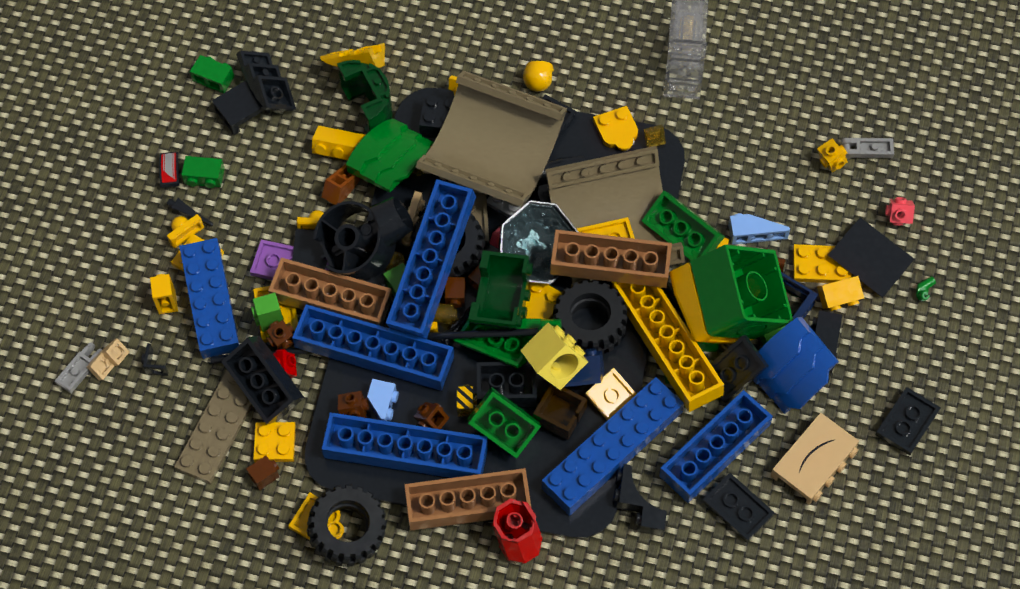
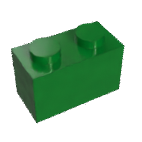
M200 55L190 70L193 82L223 94L234 79L233 69L230 65L217 62L209 56Z
M185 156L182 178L184 184L192 187L197 185L208 188L221 187L225 167L222 159Z

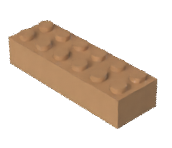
M555 230L550 274L667 288L672 243Z
M282 257L268 290L269 294L276 292L278 303L304 310L307 304L379 326L383 325L392 300L391 288Z
M526 468L405 484L410 531L493 520L496 507L510 498L528 502L531 507Z

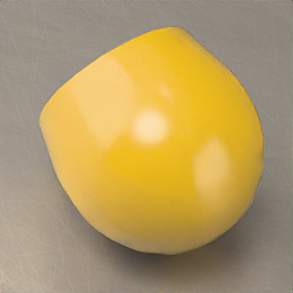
M546 61L528 62L523 73V81L526 87L534 92L546 90L552 82L553 65Z

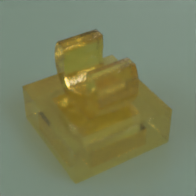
M662 124L644 129L647 147L666 144Z

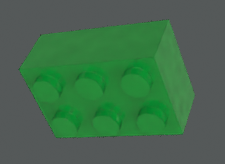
M492 387L467 418L468 424L515 458H518L541 427L539 421Z

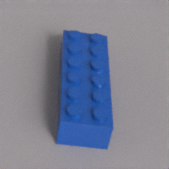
M213 238L179 246L202 358L231 353L240 343L218 239Z
M743 390L661 467L659 477L689 503L771 425L773 416Z

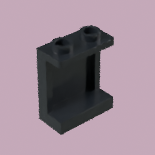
M246 80L212 100L214 110L233 135L240 132L239 125L263 111L267 114L271 113L270 110H265L256 99Z

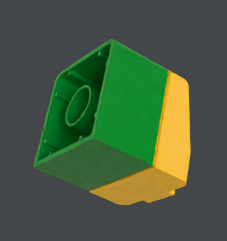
M723 245L669 272L675 298L691 335L697 342L733 344L742 335H747L750 341L786 326L793 320L776 250Z

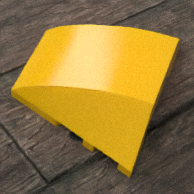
M385 43L365 46L356 50L349 49L320 56V59L336 67L337 63L343 61L360 60L361 63L368 65L371 63L380 68L385 66Z

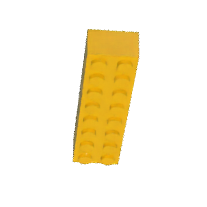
M612 282V289L615 288L618 291V296H622L625 301L624 305L627 306L629 320L678 397L684 403L687 411L691 412L723 396L724 383L697 342L693 339L690 331L661 287Z

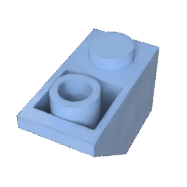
M372 379L367 395L369 405L378 420L391 421L394 412L392 405L397 402L399 392L396 391V385Z

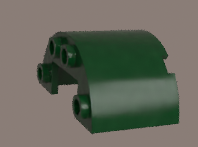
M360 60L337 63L340 85L348 101L363 94L369 100L368 103L361 105V110L368 121V125L364 127L366 133L370 132L380 123L392 119L390 87L384 73L375 65L361 63Z
M483 250L479 266L481 279L476 302L471 304L468 318L469 323L519 329L522 326L523 318L526 319L528 308L525 306L526 301H530L531 290H528L529 275H532L533 264L529 263V256Z

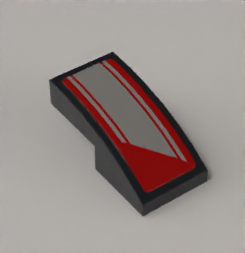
M178 152L160 153L159 173L161 188L179 186Z

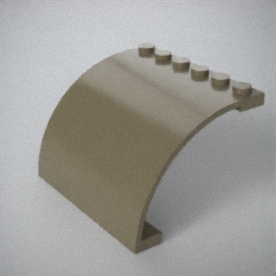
M463 70L457 76L456 83H458V87L444 124L427 154L417 161L416 168L421 169L424 173L437 175L442 180H450L459 186L472 188L477 193L488 194L496 200H504L512 206L522 207L533 193L544 172L557 141L567 108Z
M656 146L545 169L550 203H556L575 228L628 217L635 239L667 242L642 222V219L663 192L658 149ZM682 243L672 244L670 265L685 262ZM570 277L572 284L575 282L582 284L583 280H588V283H592L594 280Z

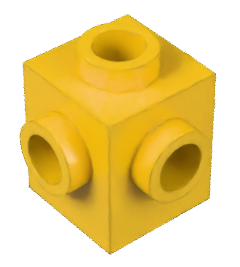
M833 138L817 148L821 164L824 168L828 167L832 173L848 163L846 158L847 151L842 145L839 146Z

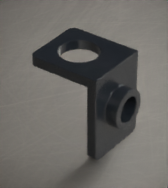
M147 343L146 352L142 354L141 359L146 375L168 376L169 372L166 366L151 365L153 348L150 343Z

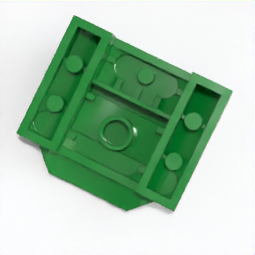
M389 119L374 127L358 143L346 163L347 171L385 191L391 192L402 180L410 176L416 168L417 161L427 154L434 142L409 129L406 124L395 119Z

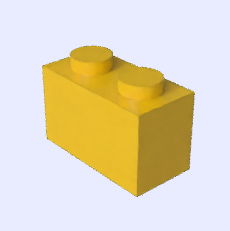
M158 274L155 277H150L152 298L159 315L177 312L176 291L170 275Z
M859 276L817 286L823 309L829 308L830 311L841 309L840 305L845 303L848 306L859 304V300L864 299Z

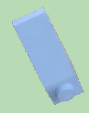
M738 213L730 216L728 224L732 245L788 239L790 232L788 226L750 214L743 215Z

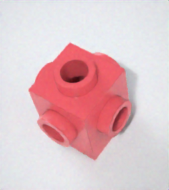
M903 197L890 199L889 205H886L885 216H888L889 222L893 225L913 224L915 205L912 200H907Z

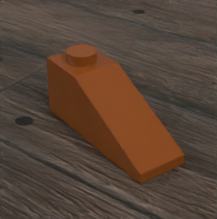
M345 164L325 180L322 198L335 205L341 203L349 196L361 178L349 173Z

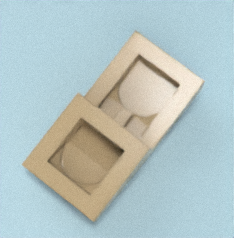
M116 338L88 364L87 368L99 381L103 380L114 366H118L130 351Z

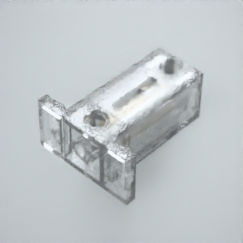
M672 0L663 96L700 99L707 46L708 0Z

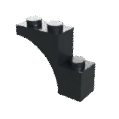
M624 464L616 473L615 482H618V489H615L613 501H616L615 508L637 512L634 524L637 525V532L661 536L665 531L667 511L651 505L640 495L632 478V465Z

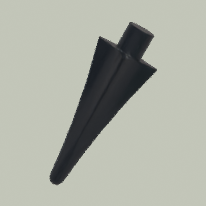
M177 198L176 201L169 199L167 201V205L172 208V213L188 218L198 214L204 224L213 226V222L197 213L181 199Z

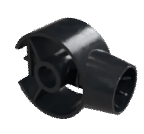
M391 197L369 207L359 202L345 201L330 207L321 216L315 227L313 239L321 244L324 255L321 258L329 263V265L325 266L327 269L359 280H367L385 270L393 258L396 243L413 231L414 226L407 209L397 197ZM361 212H369L374 218L359 227L352 224L340 226L347 218ZM333 239L336 245L332 247V252L335 256L338 257L344 253L342 270L338 269L329 248L333 245ZM372 253L369 259L362 264V258Z

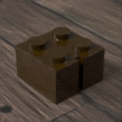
M550 384L534 411L533 418L540 422L542 428L569 440L576 428L577 422L580 421L587 409V399L564 387L559 390Z

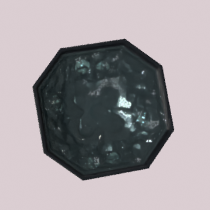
M530 200L501 224L499 252L529 256V263L533 264L532 275H529V283L549 285L560 276L550 274L555 230L578 232V230L556 203Z

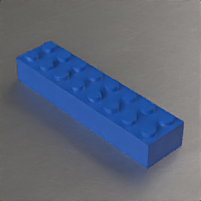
M436 179L386 321L390 329L427 339L476 199L473 189Z
M307 304L292 337L295 348L440 391L443 389L454 359V348Z
M655 377L542 479L541 489L570 516L617 473V470H620L624 464H627L683 412L684 403Z
M330 412L322 452L324 458L455 478L483 474L488 449V437Z

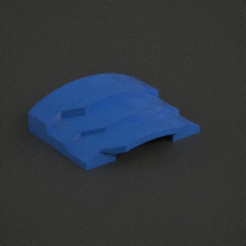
M797 317L776 333L758 351L769 367L753 381L759 384L769 398L773 399L781 411L786 414L791 408L802 409L828 383L829 371L839 361L802 317Z

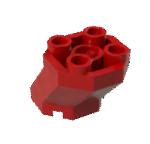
M510 498L497 506L492 527L499 542V548L506 559L514 563L525 564L538 556L542 535L536 521V515L528 502Z

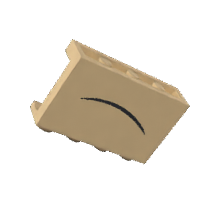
M820 413L772 469L770 477L776 481L779 478L804 496L807 499L806 503L810 505L812 501L817 502L823 494L821 491L825 486L828 488L835 480L833 476L837 472L841 473L847 465L845 463L846 460L854 458L859 451L857 449L859 440Z

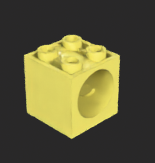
M547 323L520 351L537 374L561 390L588 361L583 356L585 352L578 345L575 346L576 340L571 335L567 334L565 336V332L558 325L554 327Z

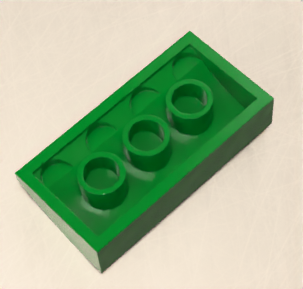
M664 190L642 219L644 224L668 243L681 242L684 255L691 261L715 250L725 237L673 195Z
M468 320L461 331L511 328L470 324ZM534 336L455 339L454 342L513 367L520 368L528 361L520 350Z

